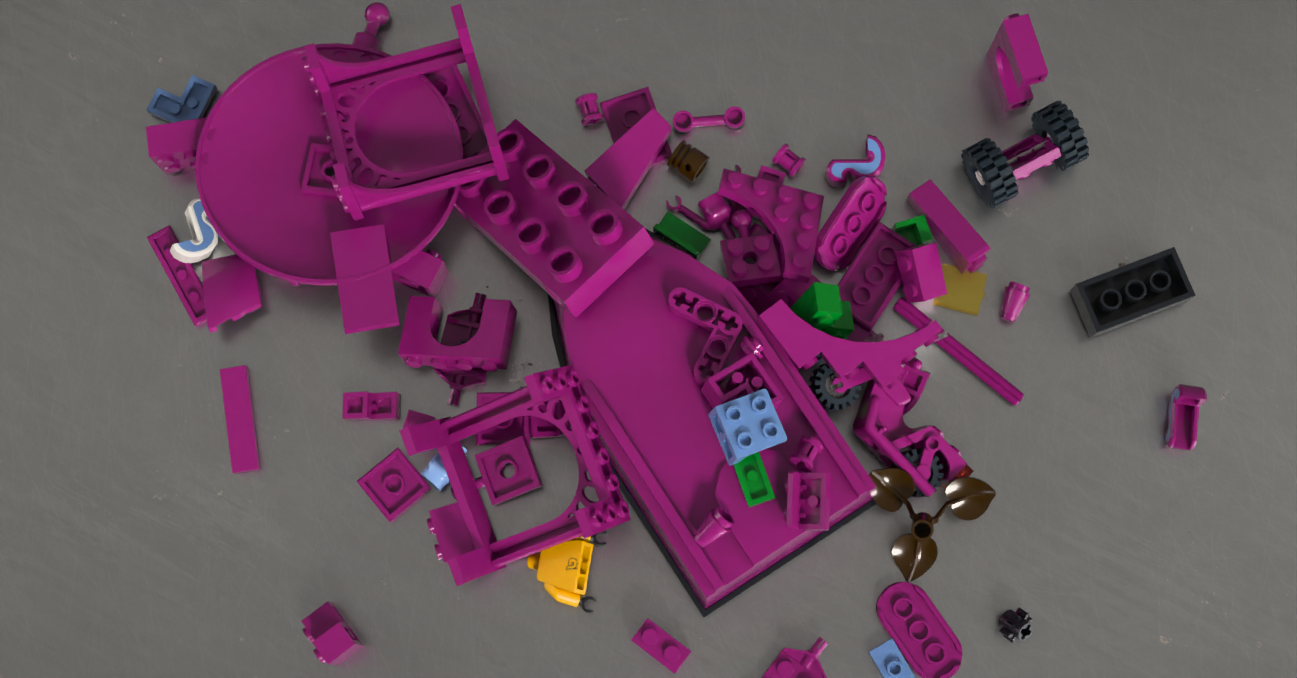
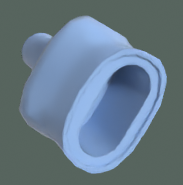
M462 446L463 451H464V454H465V453L467 452V450H466L465 447ZM437 453L420 474L441 492L450 481L440 454Z

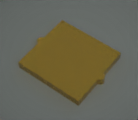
M942 264L948 294L934 298L933 305L978 316L981 301L985 297L983 292L987 275L978 272L970 274L968 270L961 274L957 267Z

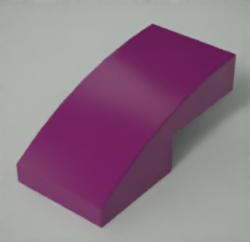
M368 391L343 393L342 419L399 420L400 393H370Z

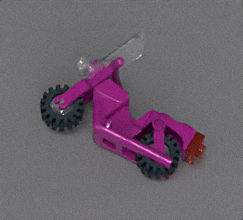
M947 331L937 333L939 338L936 341L947 337ZM872 333L863 342L885 341L883 339L884 335L882 333L877 335ZM915 357L905 363L914 370H919L922 367V362ZM826 363L821 364L819 368L812 372L814 376L809 378V382H812L809 388L821 406H823V409L831 411L847 408V406H852L855 403L854 400L860 396L857 394V391H861V386L858 385L868 381L853 423V431L887 468H900L912 476L915 483V491L911 497H929L937 491L935 487H940L941 485L946 490V486L954 479L969 477L974 472L962 459V453L955 446L947 443L944 439V434L937 427L924 425L917 428H909L905 424L903 409L905 404L910 402L911 397L902 381L891 389L887 386L879 388L863 366L859 367L861 370L848 380L845 376L838 379ZM908 445L911 446V449H909L908 451H899V449L904 448Z

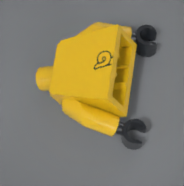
M602 531V532L597 533V534L606 535L607 532H606V531ZM597 534L584 538L582 535L542 550L541 554L534 553L528 556V568L538 570L537 580L544 582V589L556 601L574 607L579 605L585 612H593V610L586 609L584 604L589 599L597 602L596 599L592 596L581 598L580 594L585 595L593 545L596 547L606 545V542L597 541Z

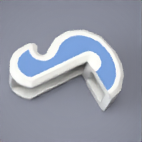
M200 197L194 198L184 212L193 240L173 244L170 249L172 256L184 263H195L208 258L218 243V234L208 220Z

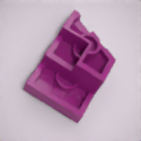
M237 254L202 261L203 294L210 333L218 330L217 325L229 319L236 321L246 313L253 312L262 307V289L254 266L240 258Z

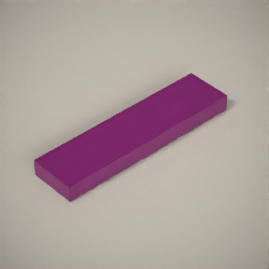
M168 225L148 236L147 239L194 326L198 327L207 322L203 283L192 263L181 262L170 253L172 245L180 243L173 228Z
M243 365L220 369L232 473L237 474L261 470L248 367Z

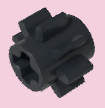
M1020 607L1016 612L1007 610L999 620V625L1002 627L999 632L1004 634L1003 637L1012 643L1016 639L1024 641L1032 634L1033 624L1031 622L1033 619L1029 617V613Z

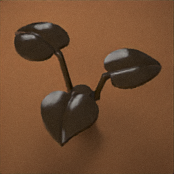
M893 467L872 470L869 473V477L876 485V495L873 496L876 504L886 511L896 512L904 503L912 519V534L901 535L895 540L892 547L894 562L907 582L922 576L936 561L938 547L931 538L934 533V524L938 523L939 518L949 506L952 505V512L959 519L974 520L985 513L996 496L995 490L986 482L974 477H959L946 486V495L949 501L945 502L936 515L932 517L925 512L916 514L911 503L907 500L915 491L914 480L908 472Z

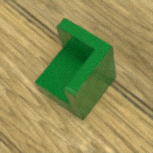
M925 215L895 223L892 227L894 232L915 245L931 243L933 239Z

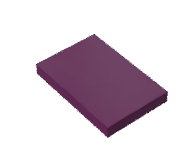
M649 87L600 102L613 144L652 108L656 109ZM668 141L664 144L652 166L669 160L672 152Z

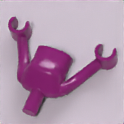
M735 165V170L741 173L739 165ZM718 192L706 197L698 203V207L704 216L703 219L695 212L683 206L679 196H675L678 202L676 207L670 206L666 200V208L669 212H680L706 230L721 229L726 240L736 238L730 226L732 215L738 211V203L729 199L728 204L724 196L718 195Z

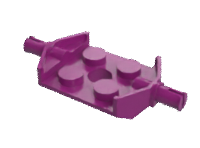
M475 293L473 306L470 309L448 314L440 344L458 346L464 341H469L477 333L481 323L486 298L485 294ZM457 367L433 369L438 376L450 385L451 391L447 404L451 406L453 404V406L458 407L463 390L486 384L488 371L482 368H472L471 370H461Z
M818 637L812 648L807 651L783 648L762 678H827L818 659L828 643L824 641L819 649H817L823 641L821 637Z

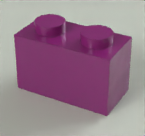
M936 242L919 244L896 251L897 265L900 270L907 303L923 302L948 294Z
M458 502L429 511L431 518L427 519L430 533H436L438 544H435L434 547L439 560L443 559L444 563L448 564L447 560L475 550Z
M648 618L631 639L633 643L674 674L691 653L689 649Z

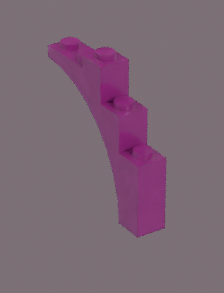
M782 299L757 316L790 358L796 369H800L802 366L805 370L818 361L816 356L820 354L838 379L845 376L848 380L861 370L858 367L861 364L879 388L887 386L889 389L902 380L900 375L905 372L899 362L902 360L905 364L917 355L915 350L922 344L925 347L932 344L939 338L937 333L942 330L938 322L934 320L915 332L894 340L854 342L833 337L813 328L798 317Z

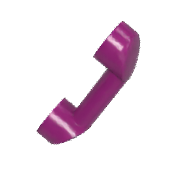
M736 106L727 109L723 115L693 117L687 111H679L673 117V126L681 133L689 132L692 127L726 125L730 129H736L744 123L745 113Z

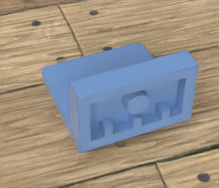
M762 389L716 406L708 414L729 466L741 462L749 455L781 444L787 440L767 389Z

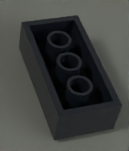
M1175 247L1079 282L1070 290L1090 339L1186 303L1196 296Z

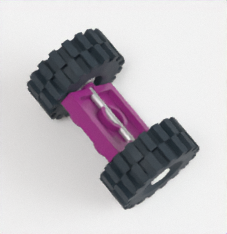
M1055 101L1034 112L1031 121L1034 123L1032 127L1036 133L1003 151L999 147L997 148L996 143L991 141L990 138H985L962 150L961 158L964 160L962 163L966 168V174L970 178L969 181L971 185H974L976 193L980 195V199L983 202L985 201L988 207L995 208L1017 196L1018 185L1015 181L1028 177L1032 171L1040 167L1055 164L1058 170L1064 171L1089 157V147L1086 145L1088 141L1083 135L1084 130L1080 128V122L1077 118H1074V113L1071 109L1068 110L1065 103L1062 104V101Z

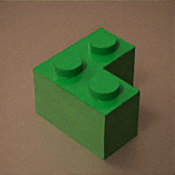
M814 282L790 308L798 317L813 328L833 337L846 339L854 331L850 302L841 301L838 285Z

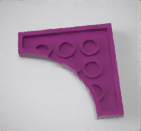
M724 168L717 194L736 201L746 208L752 207L762 216L761 220L771 233L776 234L781 245L782 277L808 284L811 277L824 196Z

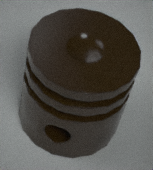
M683 140L670 156L667 166L669 168L672 167L674 171L678 170V174L694 183L707 166L710 157L696 147L692 148L691 144L687 145V141Z

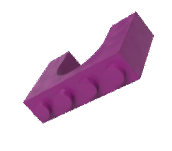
M1015 13L1005 17L986 54V58L1004 112L1029 106L1034 98L1030 85L1043 82L1049 72L1029 14L1020 16L1019 13Z
M410 296L398 350L399 356L406 365L414 368L427 365L437 369L457 367L461 370L482 368L490 372L497 371V369L507 370L517 317V310L511 300L485 299L481 323L477 333L464 344L445 346L438 343L437 339L443 309L435 297Z

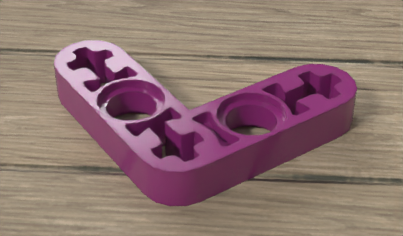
M675 288L668 297L670 311L712 332L693 371L694 380L703 386L706 380L712 376L707 375L706 378H702V372L699 369L704 370L710 359L713 361L710 370L712 375L722 370L741 332L742 318L736 312L686 288ZM680 296H684V302L691 306L693 301L697 302L694 305L693 313H689L690 306L686 304H681L680 307L676 306V300L673 298L679 299ZM701 307H709L713 312V316L707 320L701 319L697 314V310ZM717 313L722 314L720 320L728 323L730 319L735 321L734 326L736 328H731L728 331L725 329L726 324L719 320L717 326L714 325ZM714 342L722 343L726 349L725 353L714 355L710 350L711 344Z

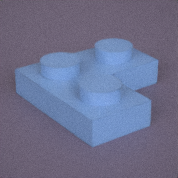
M192 75L181 97L157 88L147 108V112L170 123L203 118L217 87L215 84Z

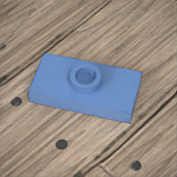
M893 638L868 652L883 678H915Z

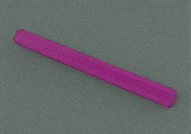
M901 297L893 307L894 310L918 329L933 321L913 304L907 303L904 297ZM943 328L937 333L939 338L934 341L1011 404L1017 405L1022 400L1024 394Z

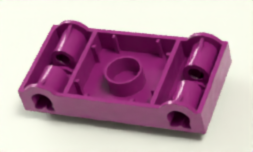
M515 119L505 129L497 133L509 179L499 182L498 176L495 175L462 184L454 208L539 284L566 312L577 318L654 245V242L642 224ZM486 145L477 155L490 152L489 145Z

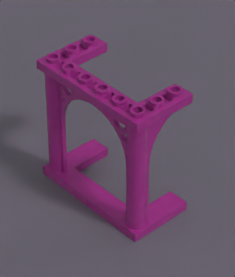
M461 4L451 6L459 38L369 62L344 63L322 56L317 51L314 43L304 46L306 56L302 57L304 69L309 75L311 84L314 85L317 97L321 96L323 103L319 104V110L322 119H327L328 127H324L328 143L333 142L334 150L330 151L335 175L331 176L332 185L338 194L340 203L343 204L345 213L350 212L354 221L364 219L363 211L491 176L497 175L499 182L509 179ZM466 62L490 152L413 173L391 172L376 166L367 159L357 142L356 121L363 104L375 91L398 80ZM365 88L364 93L361 95H358V93L354 91L355 89H357V91L359 92V90ZM343 96H349L356 103L351 108H345L338 103V100ZM341 114L350 115V120L343 122L345 119ZM348 139H353L352 143H346ZM357 159L362 163L358 168H356V163L354 162ZM366 170H372L374 173L372 180L366 185H360L358 183L360 175ZM380 177L388 179L387 182L380 181L381 185H378Z
M573 365L530 374L524 377L527 386L452 418L450 416L399 430L408 456L438 449L475 550L447 560L456 586L505 568L506 564L582 535L584 538H587L631 520L628 504L621 495L619 480L613 474L609 463V454L601 442L599 427L591 418L589 401L583 394L580 386V377L574 370ZM559 400L562 401L566 411L561 419L556 417L554 411ZM540 405H547V412H544ZM519 416H535L545 419L565 434L575 451L579 469L576 494L569 507L557 518L497 541L460 440ZM568 420H569V422H570V425H571V427H572V430L569 428V426H568V424H567ZM587 471L589 472L591 480H589L587 477ZM587 486L595 488L599 499L597 502L591 501L586 497L584 491ZM579 502H581L585 507L579 509Z

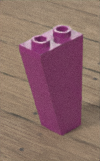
M652 108L584 170L588 177L587 179L625 210L672 133L671 125L655 108Z
M931 179L909 193L906 201L917 216L925 215L931 235L961 275L966 271H969L971 274L983 266V262L988 259L986 255L991 248Z

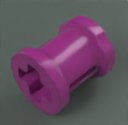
M588 93L575 99V103L580 107L583 117L581 120L583 126L595 125L604 120V116L599 112L596 102L598 99L596 93Z
M784 144L773 157L772 162L781 165L789 172L790 177H794L802 168L806 159L797 156L789 149L788 144Z
M803 435L799 440L800 446L796 454L791 455L789 462L797 470L809 473L814 467L813 461L815 457L822 452L824 447L818 439Z

